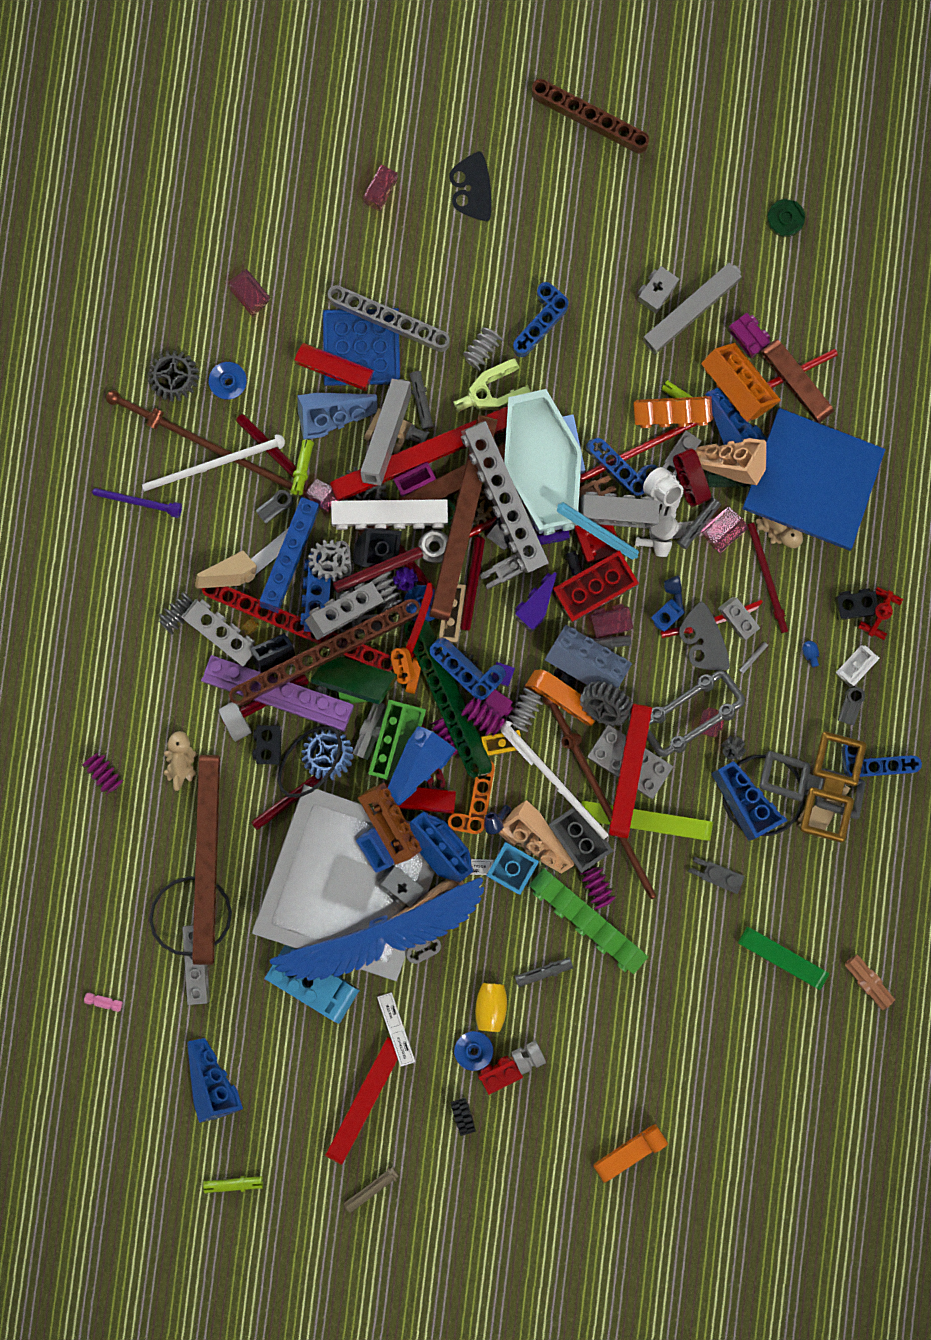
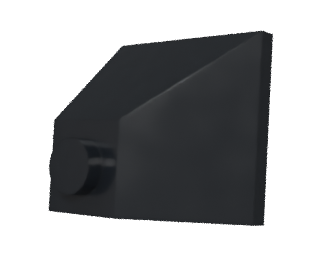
M366 528L355 543L353 563L362 567H371L399 555L402 531Z

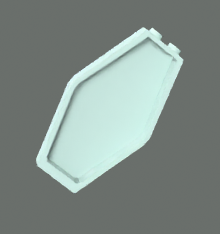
M546 389L508 397L504 463L521 502L539 534L550 535L559 529H563V531L572 530L577 524L558 513L557 505L564 502L578 511L582 455L580 446Z

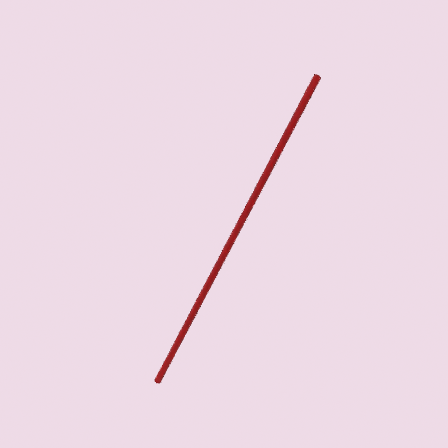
M833 349L800 365L804 372L838 356L836 349ZM778 376L767 383L773 388L783 383V380ZM689 423V426L684 427L677 426L619 456L626 461L697 426V423ZM614 458L607 461L606 463L609 466L613 465ZM599 465L581 474L580 483L606 470ZM497 517L486 521V524L482 523L472 528L469 538L489 529Z

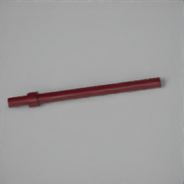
M753 522L747 524L773 605V615L775 620L777 619L781 634L788 632V627L784 618L786 617L785 611L781 608L756 525Z

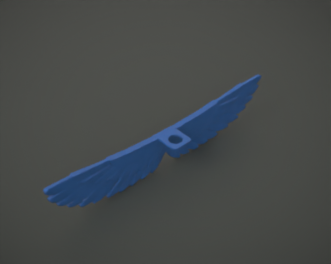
M479 877L461 886L458 885L434 899L389 920L388 915L376 918L369 922V927L366 929L291 950V952L271 958L270 963L278 965L275 967V970L285 972V976L296 975V979L307 977L308 981L320 977V980H323L334 974L333 977H337L344 972L345 974L352 972L354 968L359 970L365 962L366 966H368L374 959L378 961L384 952L385 944L400 951H404L406 948H414L416 944H426V940L433 941L437 937L444 936L448 933L446 930L459 927L458 923L469 919L468 914L475 911V905L481 901L479 896L484 892V887H480L483 879Z

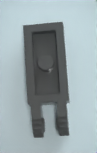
M697 857L693 858L692 861L699 865H704L706 868L704 873L694 868H689V873L738 894L745 876L710 861L706 862Z

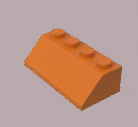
M736 343L714 349L701 363L706 373L714 379L717 387L725 393L729 402L737 408L741 417L747 422L757 419L781 401Z

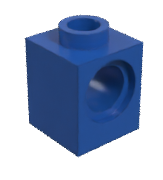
M671 599L651 619L657 628L665 632L685 612ZM663 613H667L670 616V620L665 619Z

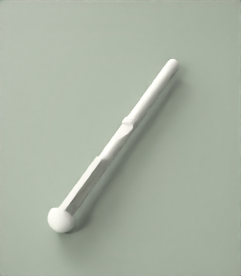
M275 435L273 440L142 484L143 490L148 491L275 447L281 449L285 445V440L281 435Z
M505 721L500 728L501 733L531 766L534 763L556 785L557 791L571 803L604 840L608 833L511 727L513 723Z

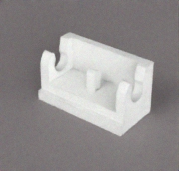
M861 645L835 674L849 687H853L878 661L879 657L868 647Z

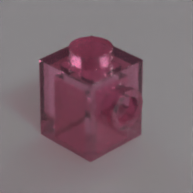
M318 479L309 486L305 493L309 500L319 503V508L327 512L331 509V501H337L331 486Z
M709 707L707 710H702L698 726L718 714L719 710ZM721 720L703 732L702 735L716 738L718 730L722 731L725 720Z

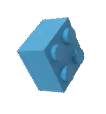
M505 842L486 876L520 895L539 861Z

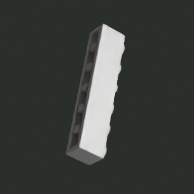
M447 500L331 501L332 526L336 527L337 530H347L349 526H355V529L364 530L367 526H375V529H386V526H394V529H405V526L423 529L425 525H432V528L441 529L444 528V525H448Z

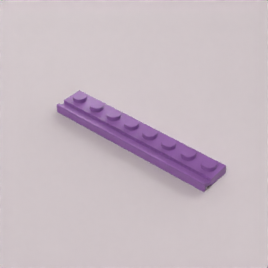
M211 655L201 681L230 692L233 687L259 675L260 672ZM269 676V683H276L278 678ZM259 682L253 683L251 686L252 692H258L261 689ZM290 682L254 699L257 702L326 726H331L345 732L346 725L354 708L353 704ZM237 691L235 693L237 695L243 696L242 691Z

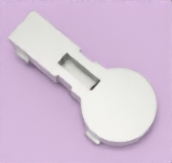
M680 500L672 506L665 507L663 505L659 513V524L651 527L653 535L660 540H669L678 532L679 526L675 517Z

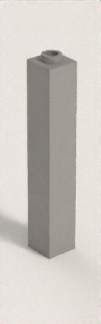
M728 263L648 332L642 341L654 355L658 353L734 287L742 277L740 275L741 271L737 266H732Z
M403 379L391 380L360 471L363 483L382 485L412 395L409 381Z

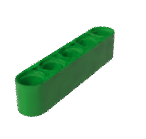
M748 926L738 941V944L820 991L830 974Z

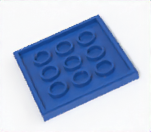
M368 309L367 314L373 315L377 310ZM323 310L324 351L375 370L369 385H390L392 379L400 380L399 334L344 310ZM387 315L384 318V321L388 323L394 320L392 315ZM324 375V386H351Z

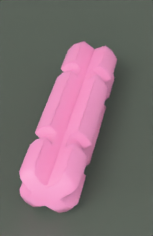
M86 993L84 1003L94 1004L97 1007L111 1008L117 1012L121 1011L122 1001H112L113 999L95 996L92 993Z

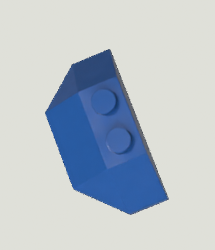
M422 812L410 822L411 831L422 849L419 853L438 876L460 883L473 872L468 848L444 820Z

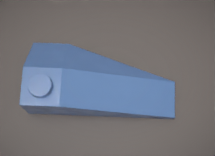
M311 393L297 395L298 414L304 440L328 435V432L333 429H341L351 421L357 422L377 412L376 394Z

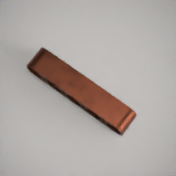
M775 339L761 351L767 362L817 423H821L834 412L831 404L778 339Z

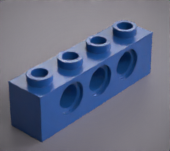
M318 555L317 558H316V562H317V563H318V561L320 560V556H319V555ZM306 559L304 571H308V575L303 579V589L307 590L306 595H302V607H305V613H301L300 624L304 625L305 632H312L305 620L310 616L309 612L312 608L319 607L322 609L325 607L324 604L329 601L331 578H328V581L325 582V577L323 576L320 579L312 575L313 568H309V562L311 561ZM317 590L321 594L313 595L311 592Z

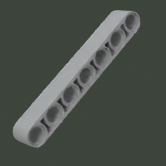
M335 285L328 290L329 301L337 308L436 351L443 352L449 348L450 339L445 331L341 286ZM334 293H341L342 297L335 300L332 298ZM352 300L359 301L357 307H351L349 303ZM371 307L377 310L373 315L367 314V310ZM387 315H392L394 320L388 323L384 321V318ZM407 322L412 326L410 329L404 330L401 328L403 323ZM422 330L429 332V335L424 338L418 334ZM442 337L446 339V343L438 345L436 340Z

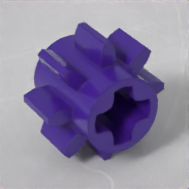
M403 567L396 571V576L393 577V580L398 590L409 591L415 586L414 582H417L418 578L417 574H414L413 569Z

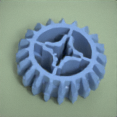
M322 729L321 735L314 732V739L308 737L310 744L304 743V748H306L302 750V755H304L302 761L306 763L304 767L305 769H310V775L315 774L317 779L321 776L324 777L331 768L318 765L329 764L332 766L337 755L338 740L336 734H333L331 730H328V733L325 734V731ZM344 734L340 736L343 754L330 774L331 780H334L335 774L341 777L340 771L347 772L348 770L345 766H351L352 763L349 760L354 758L353 754H351L353 752V747L350 746L351 742L346 740ZM325 742H334L337 745L328 746ZM319 746L320 751L318 754L315 755L316 757L313 758V753L315 749ZM324 749L330 754L331 760L325 755Z

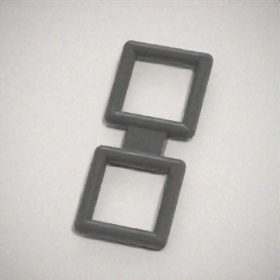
M768 751L766 753L760 788L797 801H803L805 794L808 795L809 788L822 789L824 778L810 775L811 765L807 762ZM773 760L802 769L798 792L768 783ZM826 768L822 769V770H825V771H828V772H832V773H836V774H839V775H843V776L850 777V776H848V775H845V774H842V773H839V772H835V771H832V770H829V769H826ZM860 779L857 785L854 808L850 817L853 819L860 817L866 783ZM815 796V805L817 807L843 815L844 807L826 802L824 798Z

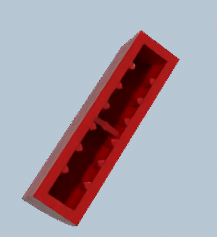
M305 343L300 346L294 359L295 364L363 391H367L375 371Z
M417 787V790L399 805V808L454 814L456 791Z

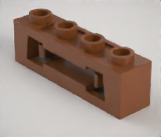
M385 783L366 790L358 797L395 865L414 858L422 850ZM370 803H372L374 811L377 812V814L374 815L372 809L369 806ZM392 840L394 842L393 845L396 846L399 851L397 854L390 843L392 842Z

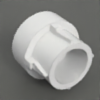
M660 467L648 475L643 485V491L648 497H654V500L660 501V504L667 507L676 504L683 494V487L676 480L674 474L666 468Z
M438 530L426 532L420 538L418 545L423 552L422 558L431 564L442 563L448 536ZM431 543H439L440 549L437 552H432L429 549Z

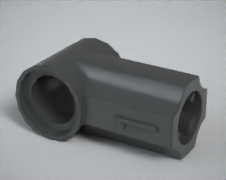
M279 490L270 500L259 507L256 512L267 524L283 510L292 506L293 497L287 491ZM282 495H287L288 501L285 504L279 503V498Z
M859 687L847 689L838 721L855 725L861 704L865 699L863 689ZM854 690L859 693L857 701L851 699V693Z

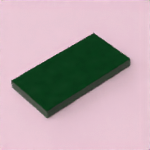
M339 656L321 665L312 676L311 682L380 705L396 682L397 674Z

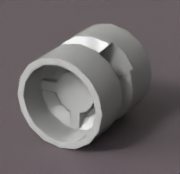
M536 1040L526 1044L525 1049L520 1047L511 1052L522 1075L531 1071L533 1066L537 1068L546 1064Z

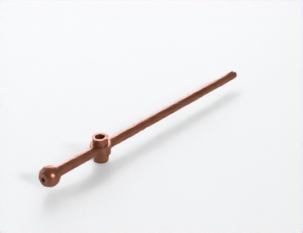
M110 390L106 396L108 404H118L148 419L146 425L154 429L161 425L221 456L232 454V452L162 418L164 412L156 408L149 412L121 398L119 392L115 390ZM244 458L233 461L289 490L292 489V482ZM303 488L302 496L309 498L311 497V492Z
M543 696V703L551 708L565 735L561 740L562 746L572 749L610 822L612 809L579 748L582 737L578 733L571 732L559 707ZM618 837L650 899L656 898V893L627 839Z

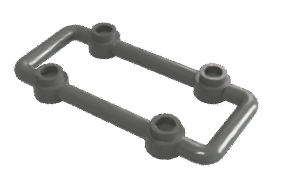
M720 670L711 676L702 675L696 686L663 708L658 706L652 709L649 725L654 722L662 723L666 720L667 713L702 690L706 692L711 691L715 686V682L720 678L724 680L737 699L733 704H723L719 708L718 714L685 736L673 737L670 746L665 749L661 747L650 729H648L647 740L659 756L666 757L673 752L681 753L685 751L688 742L721 720L729 721L734 718L735 711L744 705L745 697L726 671Z

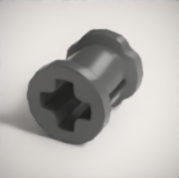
M412 424L405 440L408 441L410 439L420 444L427 440L430 432L417 429Z

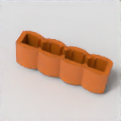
M712 396L634 401L635 425H640V428H650L652 424H659V427H670L672 423L678 424L679 427L689 426V423H697V426L708 425V422L713 420Z

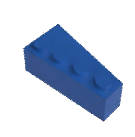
M734 761L711 773L748 841L788 821L776 810L773 803H770L764 797L763 792L754 786L751 779Z

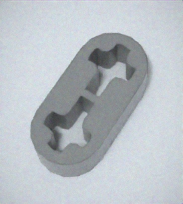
M439 939L432 941L433 943H438L436 951L432 949L425 951L424 948L429 946V941L427 940L426 944H416V947L409 948L406 955L409 962L417 964L437 954L441 949ZM413 949L416 952L421 949L423 950V953L418 956V960L415 958L411 959L410 957Z

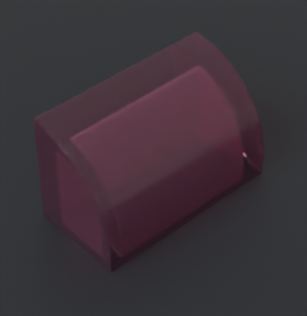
M247 269L229 281V289L252 317L270 300V296Z
M728 506L700 532L718 553H721L743 534L748 527L743 518Z

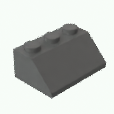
M574 807L548 824L580 873L613 852L606 839L603 840Z

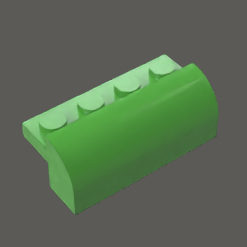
M389 699L368 775L392 779L407 741L416 728L422 726L426 709Z

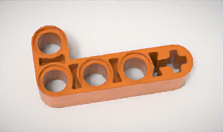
M534 670L525 685L526 689L538 695H543L588 726L593 725L595 720L591 716H587V712L583 711V707L580 705L581 694L545 670Z
M492 761V770L487 774V777H491L490 781L478 779V777L475 778L469 815L452 814L448 819V825L451 829L471 834H479L483 831L495 771ZM480 782L487 783L488 791L480 793L477 790V785ZM482 801L485 804L482 812L474 810L475 802ZM455 816L462 819V825L458 828L453 827L451 824V820ZM473 820H479L481 822V829L473 831L470 823Z
M654 1124L597 1161L593 1167L603 1183H605L651 1152H659L668 1145V1142L658 1126Z

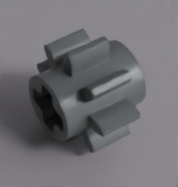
M730 735L721 744L724 747V755L729 759L735 758L738 760L746 752V749L743 748L745 742L740 737H732Z

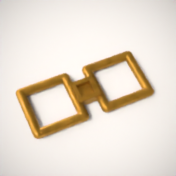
M826 731L822 733L813 775L824 778L822 789L809 788L800 825L801 832L841 843L845 841L854 799L842 795L844 784L850 786L858 785L867 747L865 742ZM828 740L858 748L852 777L822 770ZM815 796L845 804L839 834L809 826Z

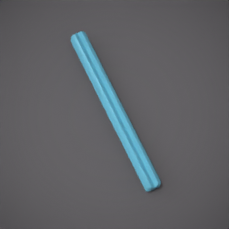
M562 502L557 505V512L614 549L620 550L632 560L638 558L639 551L566 503Z

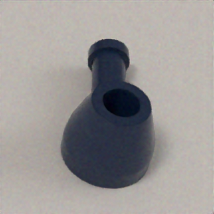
M673 576L664 581L665 592L674 594L675 602L685 611L682 602L680 576Z
M504 805L498 814L495 812L486 814L484 819L485 832L496 834L502 831L504 828L502 821L511 813V808Z

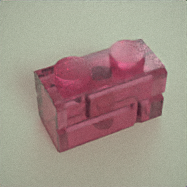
M380 165L363 196L364 203L381 212L393 190V186H395L398 180V173L384 165Z
M623 604L612 606L613 610L605 611V608L594 610V614L590 618L595 638L633 630L629 607H624Z

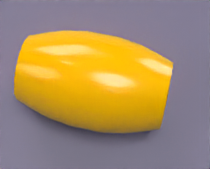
M482 983L478 992L475 1009L478 1030L500 1032L507 1011L505 986L502 984Z

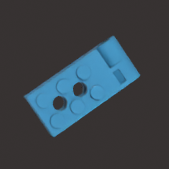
M284 945L279 955L291 952L294 948ZM272 965L264 978L340 1024L360 991L340 976L333 977L334 974L323 980H320V977L313 980L312 986H306L304 978L296 979L295 976H285V972L275 970V967L278 965Z

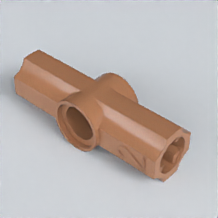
M856 954L844 964L855 977L860 988L867 995H870L881 1010L893 1004L895 1001L894 997L884 987L879 976L872 969L868 968L861 957Z

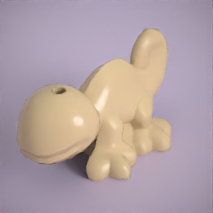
M764 517L756 519L757 529L768 532L771 544L776 542L778 544L783 543L790 548H797L802 544V532Z
M181 731L171 735L167 744L169 750L164 752V755L167 757L166 761L169 762L164 775L167 776L168 781L173 779L175 791L180 790L185 778L190 782L197 774L193 770L192 763L198 753L193 751L192 747H190L188 736Z

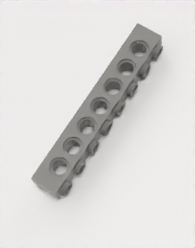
M486 421L461 431L463 435L461 440L465 447L468 446L471 453L469 458L472 464H476L479 470L477 476L480 482H484L487 488L485 489V494L489 500H492L495 506L493 507L494 514L497 518L500 517L502 532L505 536L508 535L510 540L508 543L509 547L517 555L518 560L516 562L519 569L529 573L548 564L546 555ZM477 440H481L484 444L483 449L480 451L475 446ZM487 457L492 462L489 468H486L483 464L484 459ZM494 475L499 477V484L497 486H494L491 482ZM502 493L507 495V501L504 504L499 500ZM511 510L515 513L513 521H509L507 518V514ZM521 528L523 535L518 539L515 536V531ZM528 545L531 552L528 556H525L523 549Z

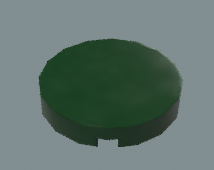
M781 199L776 201L767 214L769 228L774 234L781 237L796 235L802 229L805 222L804 209L794 200Z

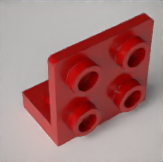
M600 525L617 536L614 526ZM574 526V531L586 564L606 558L618 551L580 526Z
M506 1055L498 1059V1064L494 1066L488 1064L485 1068L481 1069L480 1073H478V1078L482 1081L488 1095L522 1079L523 1075L520 1073L513 1056L509 1058Z

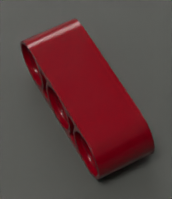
M690 448L675 455L673 463L680 484L683 487L687 503L691 507H695L709 500L711 493L697 452Z

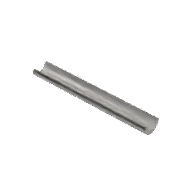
M763 642L739 671L744 674L767 648L768 644Z

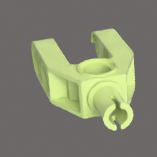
M516 359L508 360L482 372L469 388L468 396L453 401L457 412L459 413L471 406L476 407L477 410H499L508 406V397L530 393L531 390L526 385L515 391L513 389L509 394L497 399L492 398L490 390L486 385L518 370L520 367ZM482 391L486 393L487 397L479 399L476 394Z

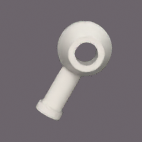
M637 537L636 546L653 547L656 556L667 557L672 547V540Z

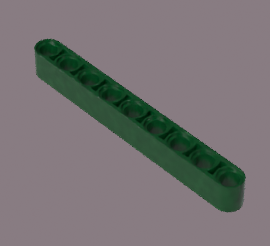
M425 619L413 652L468 775L472 778L487 775L492 770L491 761L476 727L473 726V721H467L469 714L461 716L466 705L453 676L430 654V647L436 641L429 622ZM416 620L409 621L405 625V633L408 640Z

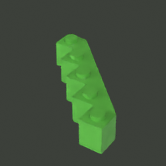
M545 868L530 883L529 886L535 890L532 893L540 901L543 898L556 908L553 912L563 919L565 916L577 926L575 930L580 935L584 936L587 934L597 943L596 948L603 954L608 952L618 961L617 966L624 972L629 970L635 974L649 957Z

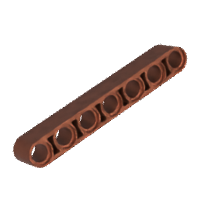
M538 79L534 81L532 97L537 102L635 153L640 154L647 150L649 136L644 131L546 80ZM541 87L545 92L538 93L536 89ZM559 96L562 100L555 102L552 98ZM576 105L578 109L573 111L569 109V106ZM591 113L595 118L587 119L585 115ZM604 122H609L612 126L610 128H605L602 126V124ZM626 131L628 136L622 137L619 135V132ZM641 139L645 144L640 146L635 141Z

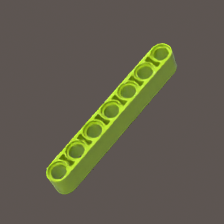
M582 801L581 804L598 823L610 825L600 803ZM634 809L630 828L711 841L713 822Z

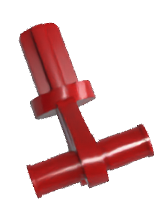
M877 586L875 589L876 595L884 598V601L875 608L876 619L871 626L861 621L858 629L868 632V635L871 637L874 635L885 640L887 633L877 628L882 620L889 619L893 614L890 601L900 606L903 598L894 595L893 591L888 590L887 592Z

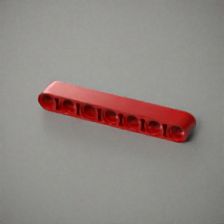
M632 704L608 835L625 839H628L651 719V706Z
M387 1037L325 1154V1157L340 1165L346 1159L398 1060L390 1037Z

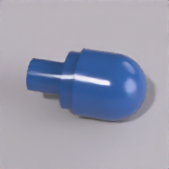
M813 641L805 642L802 646L804 657L807 661L810 660L812 668L819 666L817 658L820 657L817 644Z

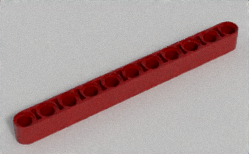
M508 406L485 416L497 419L494 435L506 431ZM477 419L392 455L382 483L392 480L426 462H434L466 448L461 440V436H463L461 431L474 426ZM361 469L330 483L337 501L345 500L378 485L363 483Z
M228 586L216 587V591L213 594H208L207 588H201L203 594L209 599L319 645L339 635L333 631L318 640L313 639L311 636L312 632H305L304 628L299 632L294 630L295 623L301 622V617L282 609L279 610V613L269 610L268 614L262 617L259 615V610L262 608L260 607V600ZM227 592H232L233 599L226 602L224 595ZM244 600L251 601V606L248 609H243L241 606ZM281 614L285 615V623L278 624L276 621L277 617ZM341 639L337 646L343 649L348 645V641ZM363 644L357 647L354 654H343L360 663L389 672L393 671V665L389 669H384L381 665L383 660H391V656ZM370 651L374 653V659L368 662L364 660V655Z

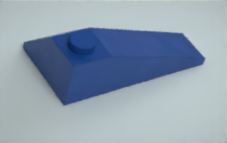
M719 388L705 394L706 396H712V413L724 445H727L730 441L735 443L743 442L744 439L748 438L767 441L761 429L757 425L753 427L743 419L734 408L735 406L729 402L728 397Z
M418 726L407 741L388 786L395 803L398 806L401 805L417 790L418 785L424 780L427 782L431 778L430 775L438 768L441 770L456 749L434 732Z
M206 1039L187 1042L193 1102L199 1123L215 1120L242 1110L243 1107L236 1087L234 1085L231 1086L226 1078V1071L222 1070L218 1065L217 1057Z

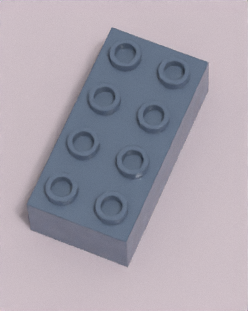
M567 625L564 626L545 658V661L586 685L591 682L596 683L600 681L603 683L606 681L607 684H613L616 688L620 686L632 665L626 658L620 657L607 647H603L593 639L584 636L576 629Z

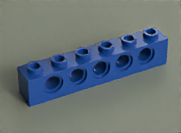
M301 497L260 598V607L279 613L319 513V503Z

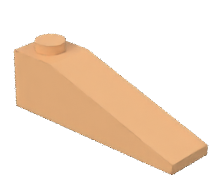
M748 438L739 443L730 441L727 445L718 446L717 444L697 447L695 450L702 469L741 483L757 485L766 470L765 440Z
M527 800L515 807L502 821L504 828L498 834L513 846L517 844L525 849L526 854L530 855L532 853L541 858L542 863L561 874L574 866L575 863L541 813Z

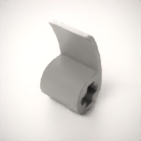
M231 702L218 710L235 742L252 733L236 704Z

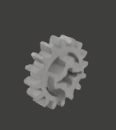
M323 540V545L316 543V549L311 548L312 555L308 556V560L311 561L309 562V568H313L312 574L318 573L317 579L323 576L325 577V582L328 581V578H331L334 582L336 576L341 579L342 572L347 573V567L350 566V561H348L350 555L346 553V547L340 548V542L334 545L333 540L330 541V544ZM319 555V556H320V560H319L318 563H317V562H316V558H317V556ZM340 558H341V559H342V564H341V566L339 567V566H338V565H339V564H338V561H340Z

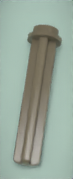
M388 1167L385 1173L344 1203L346 1210L349 1213L354 1211L392 1181H397L399 1174L396 1169Z

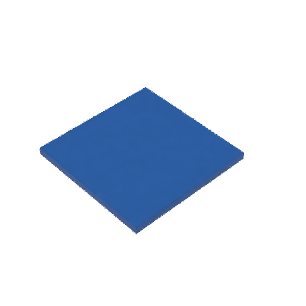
M779 408L766 441V470L757 485L751 484L742 509L851 551L885 449Z

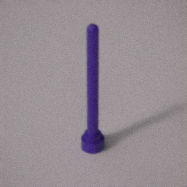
M98 488L92 490L94 496L165 511L174 518H180L182 512V504L177 502L168 505Z

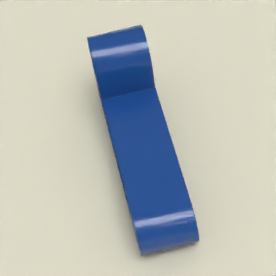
M549 282L541 283L537 289V298L545 307L514 341L513 351L518 357L527 356L568 310L569 302L566 296ZM543 289H547L551 294L543 296L540 292ZM556 302H563L565 307L558 309L554 304ZM548 315L552 318V321L545 323L542 317ZM536 329L540 334L537 337H532L529 332ZM527 339L528 342L525 344V350L523 348L519 350L518 346H522Z
M600 438L591 439L586 446L587 452L629 494L634 496L644 494L643 485L647 478L646 471L648 468L652 470L657 469L656 465H645L636 473L604 440ZM593 443H594V444L599 443L598 448H599L602 452H603V451H607V452H605L604 454H602L599 450L594 451L593 449H594L595 446L593 445ZM608 455L614 458V463L611 466L606 463ZM622 468L628 473L625 479H622L619 475ZM635 482H638L641 485V489L639 492H635L633 490V484Z
M446 638L437 639L430 647L431 656L477 699L483 700L487 698L505 678V669L500 665H493L483 674ZM451 659L457 660L458 665H453ZM465 672H469L472 675V679L467 678ZM491 673H497L499 675V679L493 678ZM479 686H484L486 692L480 691Z
M843 744V770L846 775L852 777L849 766L852 763L855 764L858 748H856V753L851 755L847 750L848 745ZM913 755L864 759L860 777L915 773L921 769L922 762L919 757ZM891 760L896 763L894 771L888 768V763ZM871 762L877 765V770L874 773L868 768ZM915 762V766L912 768L910 766L902 767V763Z

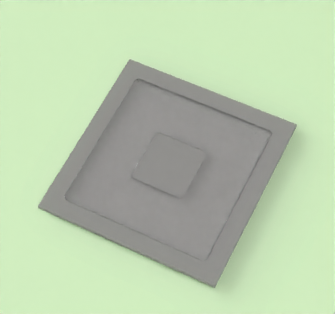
M304 785L302 792H305L311 789L312 787ZM318 789L299 798L252 934L298 949L369 927L370 921L384 915H388L389 920L408 907L407 905L404 907L399 905L395 901L397 897L392 893L388 896L380 890L381 885L378 883V880L387 869L375 873L356 842L362 834L374 827L361 804ZM420 853L414 858L395 865L425 889L420 897L428 892L435 871ZM398 883V890L402 891L403 887ZM385 944L381 958L378 961L374 959L368 966H366L365 962L360 969L397 981L408 948L400 951Z

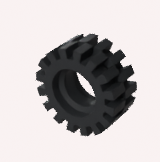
M466 1097L451 1102L460 1136L476 1132Z

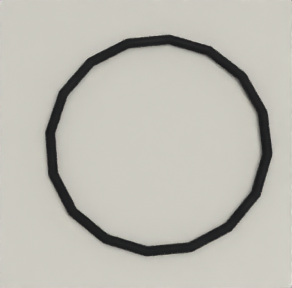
M317 726L306 731L295 740L285 753L279 766L277 781L283 794L287 797L300 798L312 793L326 781L335 769L341 755L342 741L336 729L331 726ZM320 729H329L334 732L338 740L337 755L323 779L311 789L300 794H289L285 791L281 782L282 769L288 755L297 743L308 734Z
M766 755L750 756L739 761L737 765L740 766L755 758H766ZM785 764L795 774L798 783H800L798 772L791 765ZM723 796V805L729 819L742 830L739 823L732 817L727 801ZM804 800L801 801L796 816L785 827L774 832H766L761 836H774L787 830L799 818Z
M188 876L174 880L160 890L152 903L149 922L152 935L161 947L176 955L193 956V952L176 951L165 945L156 934L153 923L155 905L162 894L174 884L195 880V877ZM218 884L216 888L225 898L228 918L224 931L219 939L215 941V946L222 941L230 928L232 916L229 898Z

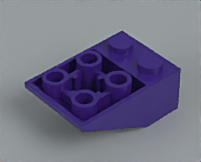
M556 572L552 575L548 573L541 581L542 586L539 589L535 587L527 597L529 600L526 603L522 601L515 608V619L530 633L545 618L557 575Z

